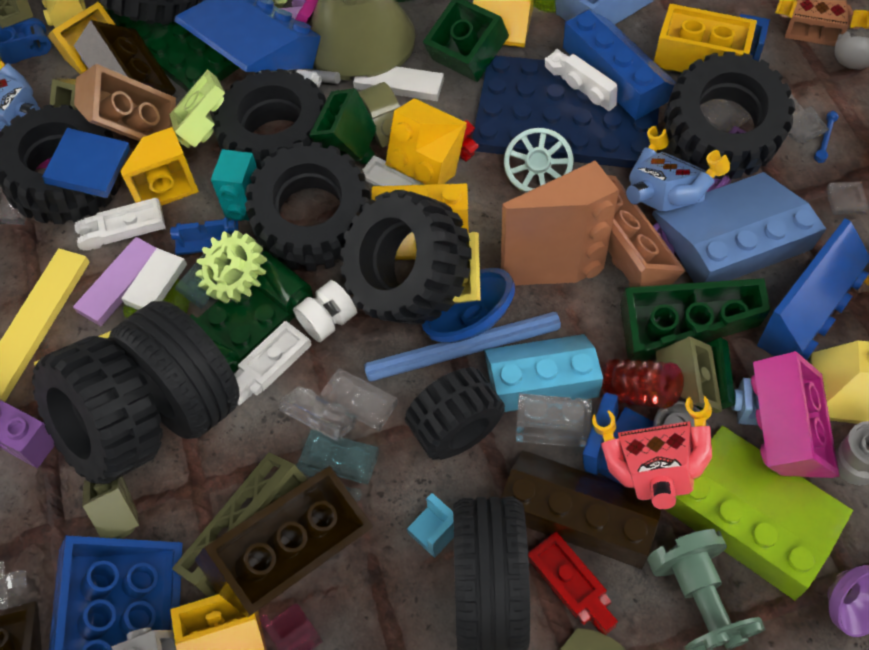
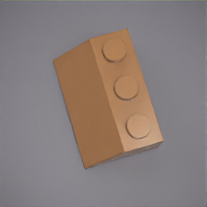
M96 63L76 77L74 105L88 122L140 141L142 137L173 126L169 114L176 107V98Z

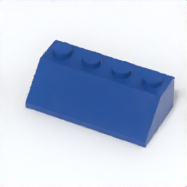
M587 10L565 22L563 49L570 56L572 54L576 55L617 83V102L635 120L669 101L676 82L609 19L591 10Z
M844 218L774 310L757 344L758 347L773 356L796 351L804 359H809L819 344L814 341L818 333L822 336L827 334L836 321L831 315L835 310L840 313L843 312L853 297L848 293L850 289L854 288L858 291L869 275L868 272L864 271L869 263V253L851 221Z

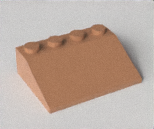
M596 160L502 204L501 269L510 274L515 285L576 283L585 278H593L604 269L619 189Z

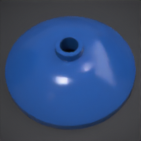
M481 269V301L454 304L447 312L441 311L442 315L433 321H425L422 324L423 330L430 339L443 343L461 342L483 334L493 327L510 307L515 293L514 280L503 269Z

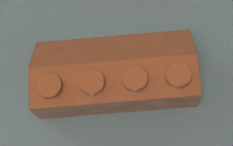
M608 175L619 189L608 245V252L612 256L613 264L627 277L630 287L673 284L686 270L637 204H632L628 200L626 189L617 177Z

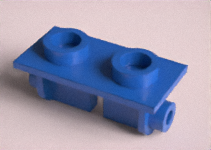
M224 217L222 220L205 221L203 225H199L198 222L189 224L176 223V227L170 228L171 238L175 240V254L203 252V247L210 249L213 246L211 238L214 237L220 241L224 231L232 236L234 230L239 231L238 220H229L228 217Z

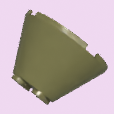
M318 0L309 22L311 30L321 36L313 66L320 71L339 72L342 80L351 81L350 76L374 77L388 72L396 66L400 67L410 57L415 47L414 25L397 0Z

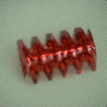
M611 359L604 365L602 370V390L604 394L618 395L619 404L669 408L677 403L684 387L682 371L677 364L672 362L664 363L658 361L654 363L652 361Z

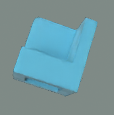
M431 493L426 498L427 508L407 528V532L435 558L454 538L453 511Z

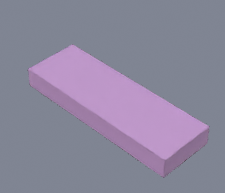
M135 237L73 306L75 311L97 325L102 326L123 302L121 298L152 256L156 247Z

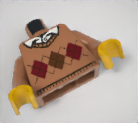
M779 0L775 11L783 19L791 18L784 38L835 46L839 34L843 35L847 30L859 29L861 27L869 29V11L853 10L846 0Z

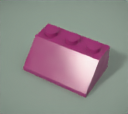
M796 351L754 361L755 375L751 376V384L754 393L758 396L759 409L756 410V420L759 428L763 431L764 444H761L760 450L765 465L781 476L840 477L822 373Z

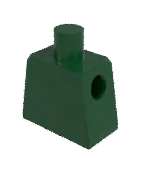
M356 88L331 91L309 136L315 142L322 143L323 148L328 149L330 145L340 149L341 156L348 154L355 161H359L363 165L367 164L375 156L374 151L369 145L375 135L376 125Z

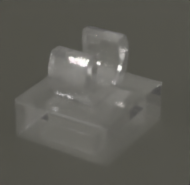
M0 561V610L9 608L7 596H21L27 594L28 591L26 571H15L5 575L4 561Z

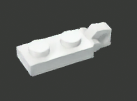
M555 49L553 53L545 58V67L553 75H560L571 88L579 89L594 104L601 105L608 111L616 106L617 83L574 54L569 57L558 49Z
M284 321L238 364L239 369L234 374L240 392L238 405L240 406L253 393L257 396L262 390L267 389L312 345L311 340L290 323Z

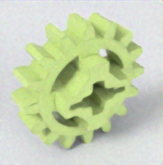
M234 230L231 236L224 231L220 241L214 237L211 238L213 246L210 249L207 247L202 248L206 255L205 258L197 259L196 263L200 264L202 269L195 272V274L202 279L199 287L206 290L208 296L224 303H228L230 299L238 303L241 300L242 293L248 297L252 295L250 290L252 285L260 287L261 283L257 280L258 275L266 274V271L260 265L265 263L267 258L260 254L263 251V247L256 243V240L248 234L243 235L239 231Z

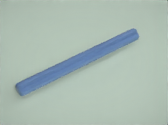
M550 312L489 329L483 334L456 343L440 342L367 362L364 364V370L368 381L372 382L481 352L484 349H491L557 331L561 327L560 318L557 312Z

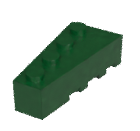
M765 278L625 288L620 307L628 366L655 359L656 351L689 336L706 343L760 326L771 310Z

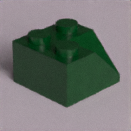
M451 0L423 40V44L432 60L478 82L509 37V34L501 16L466 0Z

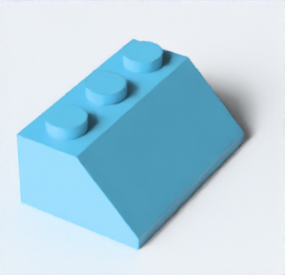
M585 334L484 349L490 384L505 405L504 412L598 398L600 396L603 375L596 349Z

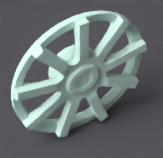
M532 128L518 134L509 143L504 155L505 173L510 182L523 193L535 189L527 187L535 174L539 176L541 186L546 184L545 172L555 179L561 177L560 174L551 168V165H568L565 172L567 174L572 171L574 163L572 149L566 139L559 133L546 128ZM541 133L539 147L533 148L527 135ZM546 134L559 140L549 150L544 148ZM520 139L529 151L527 155L512 150ZM562 146L565 147L568 158H551V155ZM512 156L524 160L525 164L510 168L509 158ZM529 170L523 183H520L513 175Z

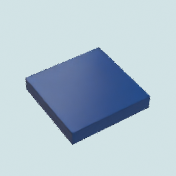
M67 128L42 176L44 183L108 198L130 151L129 142Z

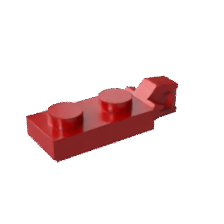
M554 532L528 552V560L573 616L578 618L583 625L591 621L596 629L604 635H607L616 628L618 621L606 608L611 604V600L606 595L607 590L558 532Z

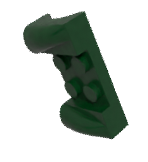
M266 250L261 254L267 258V261L260 265L266 271V274L258 275L257 280L261 285L260 287L254 285L250 287L252 293L250 297L242 293L241 300L238 303L232 299L228 303L218 300L200 317L197 318L193 314L190 315L221 351L233 373L239 369L238 364L284 321L289 323L296 317L293 311L294 307L307 297L314 298L311 286Z

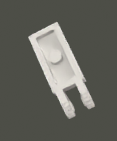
M158 198L99 212L95 216L75 222L74 225L76 233L82 235L77 240V246L83 251L95 250L103 244L106 245L166 229L162 206Z

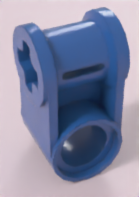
M30 18L5 28L0 27L1 60L4 63L13 64L24 59L47 54L52 46L50 39L45 35L47 30L44 22L37 18ZM31 26H33L35 34H32ZM36 40H39L41 45L40 48L38 47Z

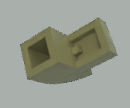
M382 82L358 92L376 125L374 136L379 148L388 146L393 114L400 107L389 85Z

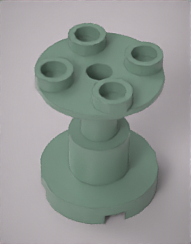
M706 529L675 539L677 545L672 547L669 552L666 553L664 546H661L648 556L647 562L653 575L658 577L674 574L684 597L694 598L709 633L689 642L684 647L685 650H713V648L722 645L725 646L726 650L749 642V637L766 630L760 617L731 623L716 588L722 585V581L711 560L727 548L719 530L715 532V529Z

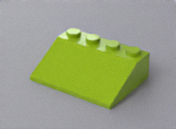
M722 425L711 439L712 459L702 475L694 479L693 491L690 494L676 496V504L672 508L664 510L696 532L706 529H715V532L719 530L727 545L724 552L796 601L810 587L824 565L853 510L803 477L781 476L768 468L763 462L760 449Z

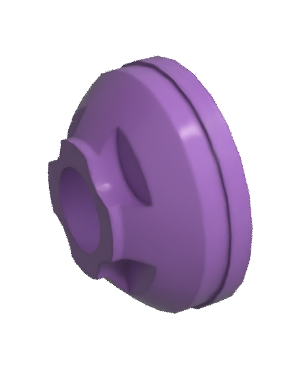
M862 565L839 573L835 582L828 588L830 618L842 632L851 637H861L869 634V565Z

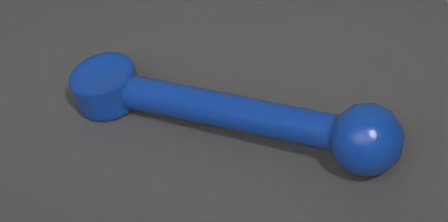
M830 111L826 115L828 122L821 147L814 155V159L818 163H824L828 158V153L826 152L833 124L839 118L836 111Z

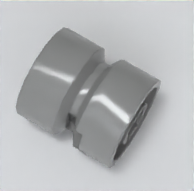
M869 421L855 425L835 450L839 476L848 483L858 486L869 484Z

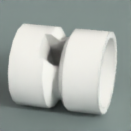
M333 280L328 281L315 292L316 298L307 297L293 309L301 326L319 343L335 332V324L344 325L357 314V309L350 296Z

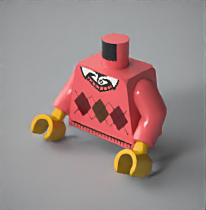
M704 396L705 407L699 412L693 411L694 406L691 397H688L686 400V410L694 419V427H691L690 421L619 432L618 439H615L613 434L616 430V421L613 413L608 410L611 422L606 427L598 425L594 414L592 423L596 433L603 436L604 442L601 443L609 472L626 488H634L638 499H652L653 506L658 509L672 508L676 504V496L690 494L693 491L694 479L702 475L712 459L710 426H706V420L712 414V407L708 399Z

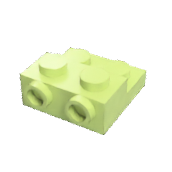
M208 69L169 114L178 141L187 148L191 146L195 148L200 141L204 143L210 138L214 131L213 126L215 125L210 110L212 112L216 111L224 101L223 95L225 91L217 76Z

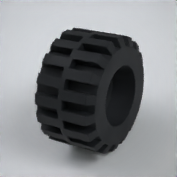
M474 367L462 368L440 377L427 386L410 404L405 414V422L429 458H432V460H442L461 454L484 439L500 421L505 411V405L480 370Z

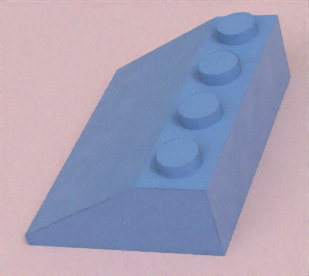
M764 172L705 193L703 202L665 212L655 210L652 214L667 236L669 243L673 245L677 256L694 283L730 281L808 252L814 248L826 230V227L808 202Z

